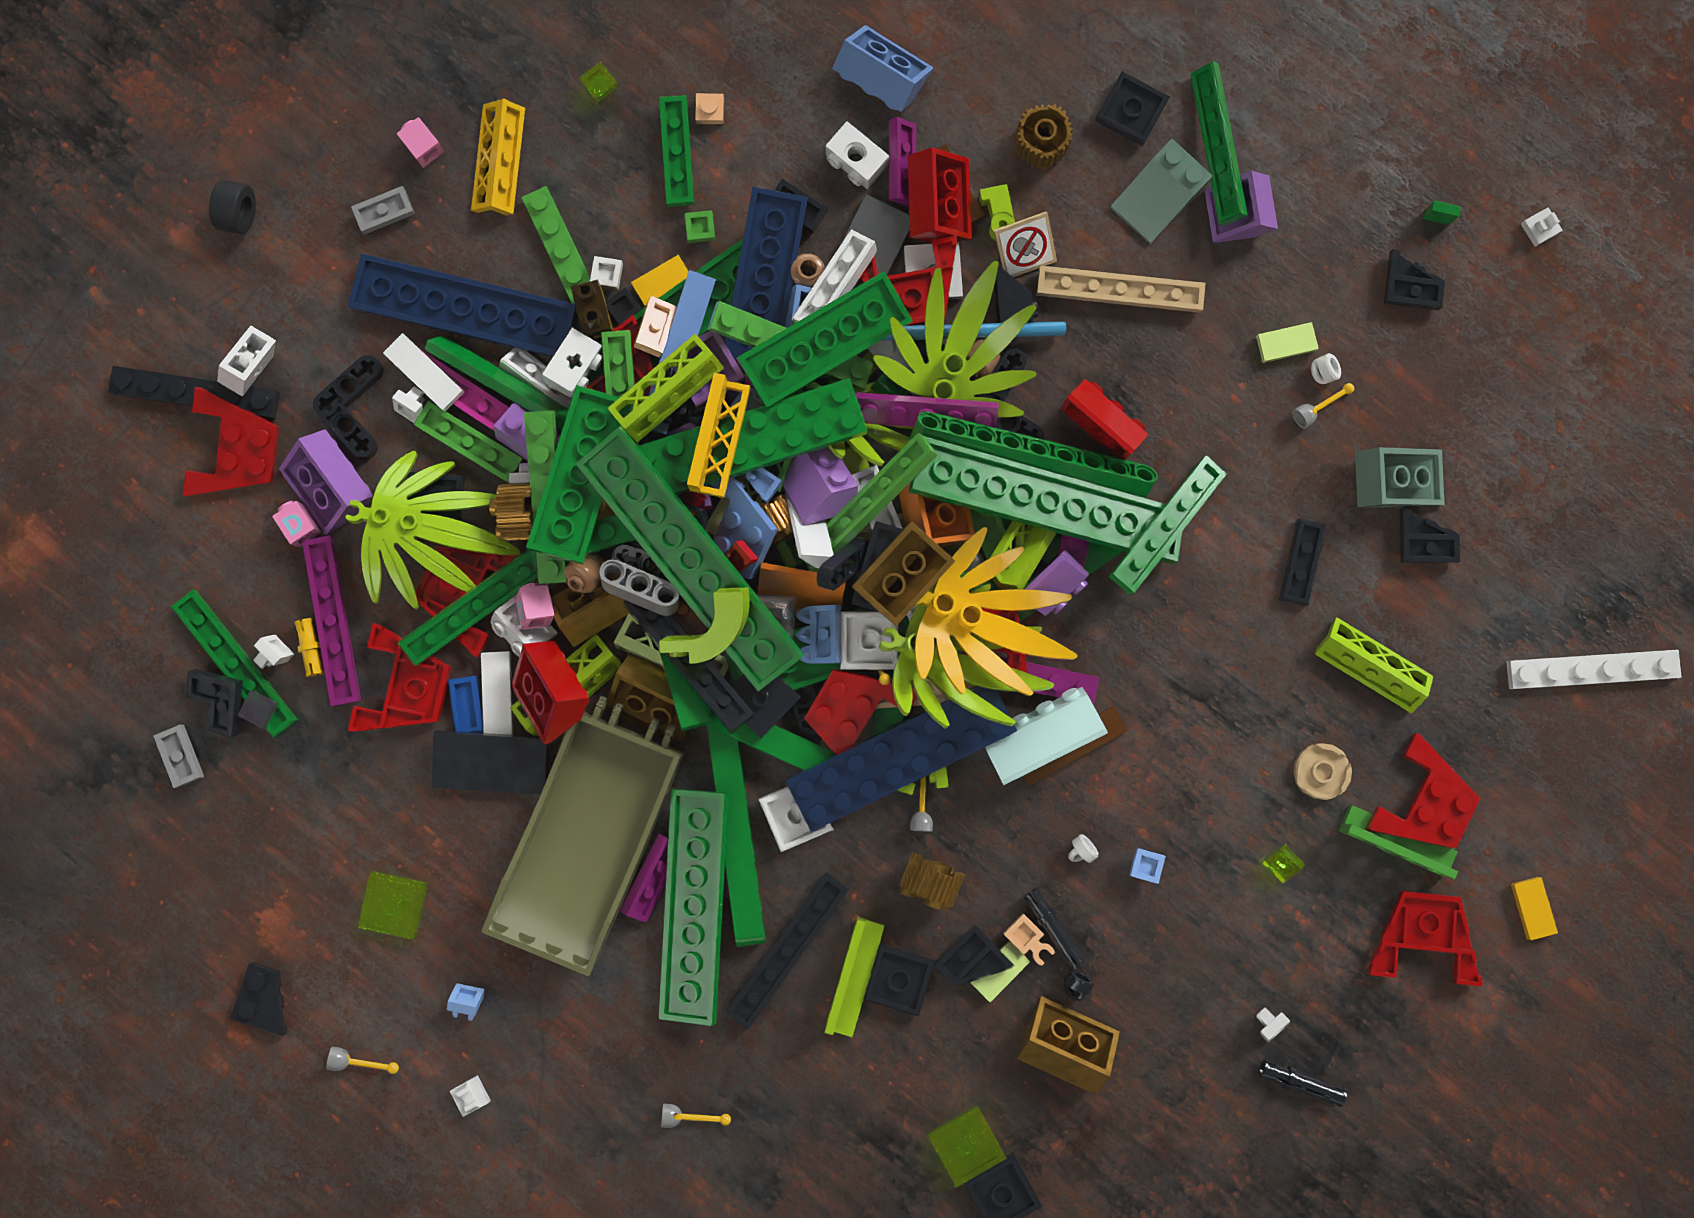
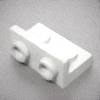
M515 595L494 611L490 623L494 632L499 637H504L511 644L513 652L520 657L523 644L551 641L556 637L557 631L551 625L549 627L521 630Z

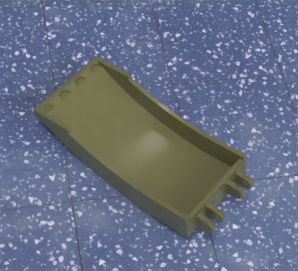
M602 696L599 698L593 714L584 712L582 719L566 731L545 786L505 876L501 880L481 933L586 976L591 975L623 904L685 753L670 746L676 730L674 725L670 724L667 727L662 743L653 739L660 725V720L657 718H653L646 736L617 725L624 706L620 703L614 706L609 721L602 719V713L607 705V698Z

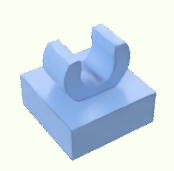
M1136 848L1129 876L1158 884L1166 856Z
M456 983L449 997L447 1010L452 1011L453 1017L456 1018L459 1013L469 1015L468 1020L472 1021L484 998V989Z

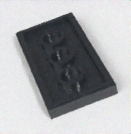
M435 730L433 732L432 788L541 794L547 781L549 744H543L539 736Z

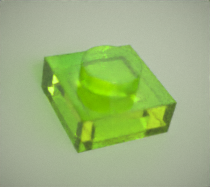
M601 62L579 78L580 83L597 103L619 87L617 81Z
M1285 844L1267 855L1262 862L1282 883L1300 872L1305 865Z

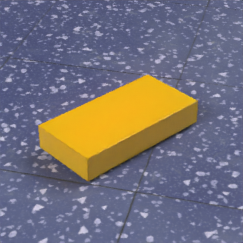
M679 255L632 281L631 284L646 307L651 296L659 298L686 279L689 271Z
M1542 877L1512 883L1511 887L1526 939L1534 940L1557 934L1558 931Z

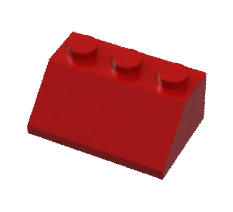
M933 147L907 155L910 237L932 242L933 239L956 235L957 241L972 240L969 158Z
M1085 379L1069 394L1060 410L1113 457L1126 460L1149 435L1145 432V426L1135 418L1130 419L1124 413L1125 409L1120 403L1115 400L1110 401L1104 396L1103 389L1097 383L1089 382Z
M555 640L523 644L511 687L543 744H549L582 719L585 707L589 702L588 693L581 686L575 671L569 666L564 653L559 649Z

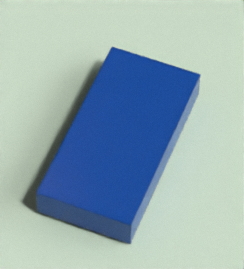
M478 676L448 680L454 730L458 732H484Z

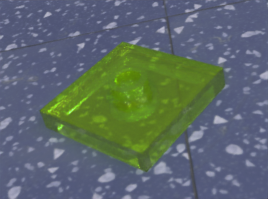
M370 871L358 928L416 939L428 882Z
M978 1105L927 1133L956 1187L1007 1159Z

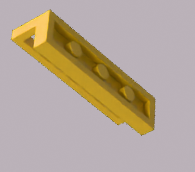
M506 99L483 104L471 211L476 213L489 210L506 216L514 213L525 108ZM495 111V117L492 120V112ZM492 139V144L490 145V147H489V149H488L489 142H490V140ZM488 165H489V171H488L487 174L485 175L486 168H487ZM486 192L485 202L482 203L483 195Z
M714 373L687 481L690 491L725 498L751 389L749 385L727 381L726 375ZM727 389L742 392L741 401L729 408L725 401ZM723 405H724V407L726 408V411H724L723 413H721V412H722ZM736 410H738L737 417L733 414ZM730 415L735 422L734 429L722 435L718 428L719 421ZM716 433H718L720 437L717 440H715ZM732 437L729 445L726 440ZM723 442L728 449V454L726 458L716 463L711 456L712 449ZM711 460L713 466L708 468L709 461ZM725 465L724 471L722 473L720 467ZM717 470L722 478L720 488L705 487L706 476Z

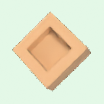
M696 93V124H724V94Z

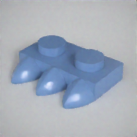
M808 606L801 609L796 614V617L800 621L810 624V626H806L798 631L796 637L810 645L800 649L804 653L800 660L811 664L841 663V606Z

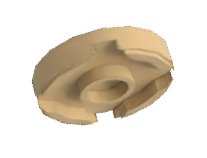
M1319 743L1308 746L1299 753L1294 762L1293 775L1295 782L1300 790L1311 798L1321 800L1332 799L1342 794L1351 782V765L1344 752L1334 745Z

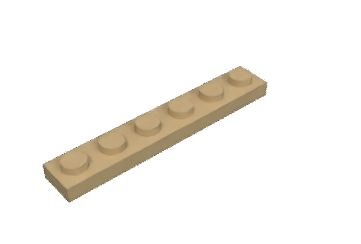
M1040 266L1036 295L1201 313L1204 305L1205 283Z

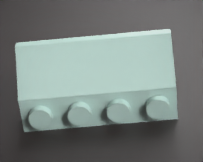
M1083 687L1078 689L1071 688L1055 701H1045L1039 704L1035 711L1027 715L1019 714L1012 718L1016 721L1014 725L1017 732L986 746L985 749L1003 785L1108 732Z

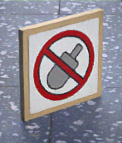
M1047 212L994 230L1002 269L1012 277L1038 269L1040 266L1057 262Z

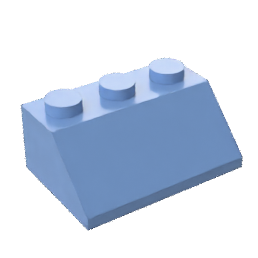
M866 25L844 40L832 67L844 80L856 83L862 87L865 93L878 97L889 108L899 110L900 112L912 103L934 69Z

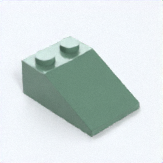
M1171 139L1146 165L1110 208L1144 240L1151 244L1202 192L1211 180L1212 175L1177 142Z
M1379 447L1355 452L1358 507L1385 508L1445 505L1442 450Z

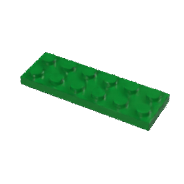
M883 271L736 359L763 405L767 408L892 334L889 321L891 317L897 319L903 327L913 320L887 274Z
M576 385L526 545L527 550L584 565L603 498L576 463L614 430L621 427V424L608 410V407L620 397ZM627 404L619 411L623 418L630 413L632 404Z

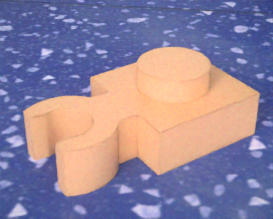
M1023 913L1003 932L1023 954L1030 949L1033 959L1039 965L1044 964L1039 958V952L1042 949L1048 950L1052 955L1055 953L1049 944L1038 941L1044 934Z

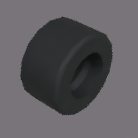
M221 180L215 185L209 201L210 221L217 230L245 234L250 229L255 217L256 199L254 191L248 184Z

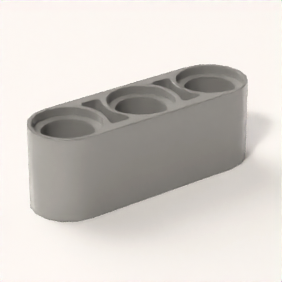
M608 560L601 565L599 571L601 585L606 592L660 615L669 616L678 610L679 592L671 582L618 560ZM611 573L620 575L619 579L615 581L608 580L606 577ZM637 584H644L645 586H647V588L642 592H637L632 589ZM663 595H670L674 598L669 603L659 601V598Z

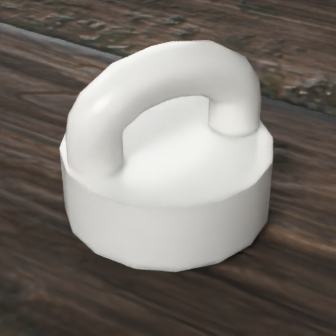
M1328 353L1312 362L1311 373L1319 384H1327L1340 378L1341 368L1336 357Z
M1080 834L1072 840L1074 849L1069 852L1068 858L1070 861L1078 862L1084 859L1086 862L1091 863L1098 857L1096 847L1085 835Z

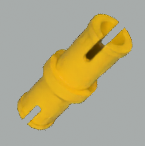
M313 618L294 622L300 646L297 648L298 652L302 653L306 677L325 673L319 649H321L320 643L317 642Z

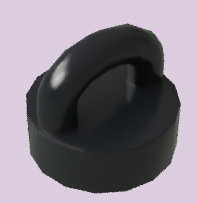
M1069 970L1064 979L1066 983L1065 992L1069 999L1074 1002L1082 1001L1085 995L1090 994L1094 986L1091 978L1076 970ZM1072 989L1075 990V991H1077V992H1079V993L1076 995V994L1072 991Z

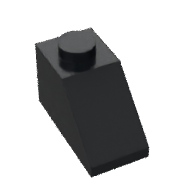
M998 268L994 284L998 323H1003L1029 305H1035L1036 310L1027 321L1033 322L1034 318L1038 317L1037 301H1032V292L1004 269Z

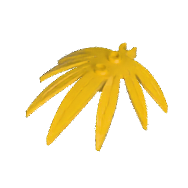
M983 527L953 555L952 558L955 562L939 578L934 592H927L915 605L927 607L920 621L915 640L917 672L920 679L926 678L933 660L935 639L938 656L948 679L960 694H964L966 690L962 669L950 640V636H953L966 654L984 671L1006 686L1024 695L1031 696L1033 691L1004 661L971 636L970 633L997 646L1018 653L1043 658L1073 660L1077 658V654L1056 641L1024 625L981 609L1003 611L1032 610L1068 602L1072 596L1059 592L1024 589L995 590L970 594L969 589L977 587L997 576L1024 551V547L1021 546L1000 553L979 564L961 578L960 575L969 567L982 546L987 533V527Z

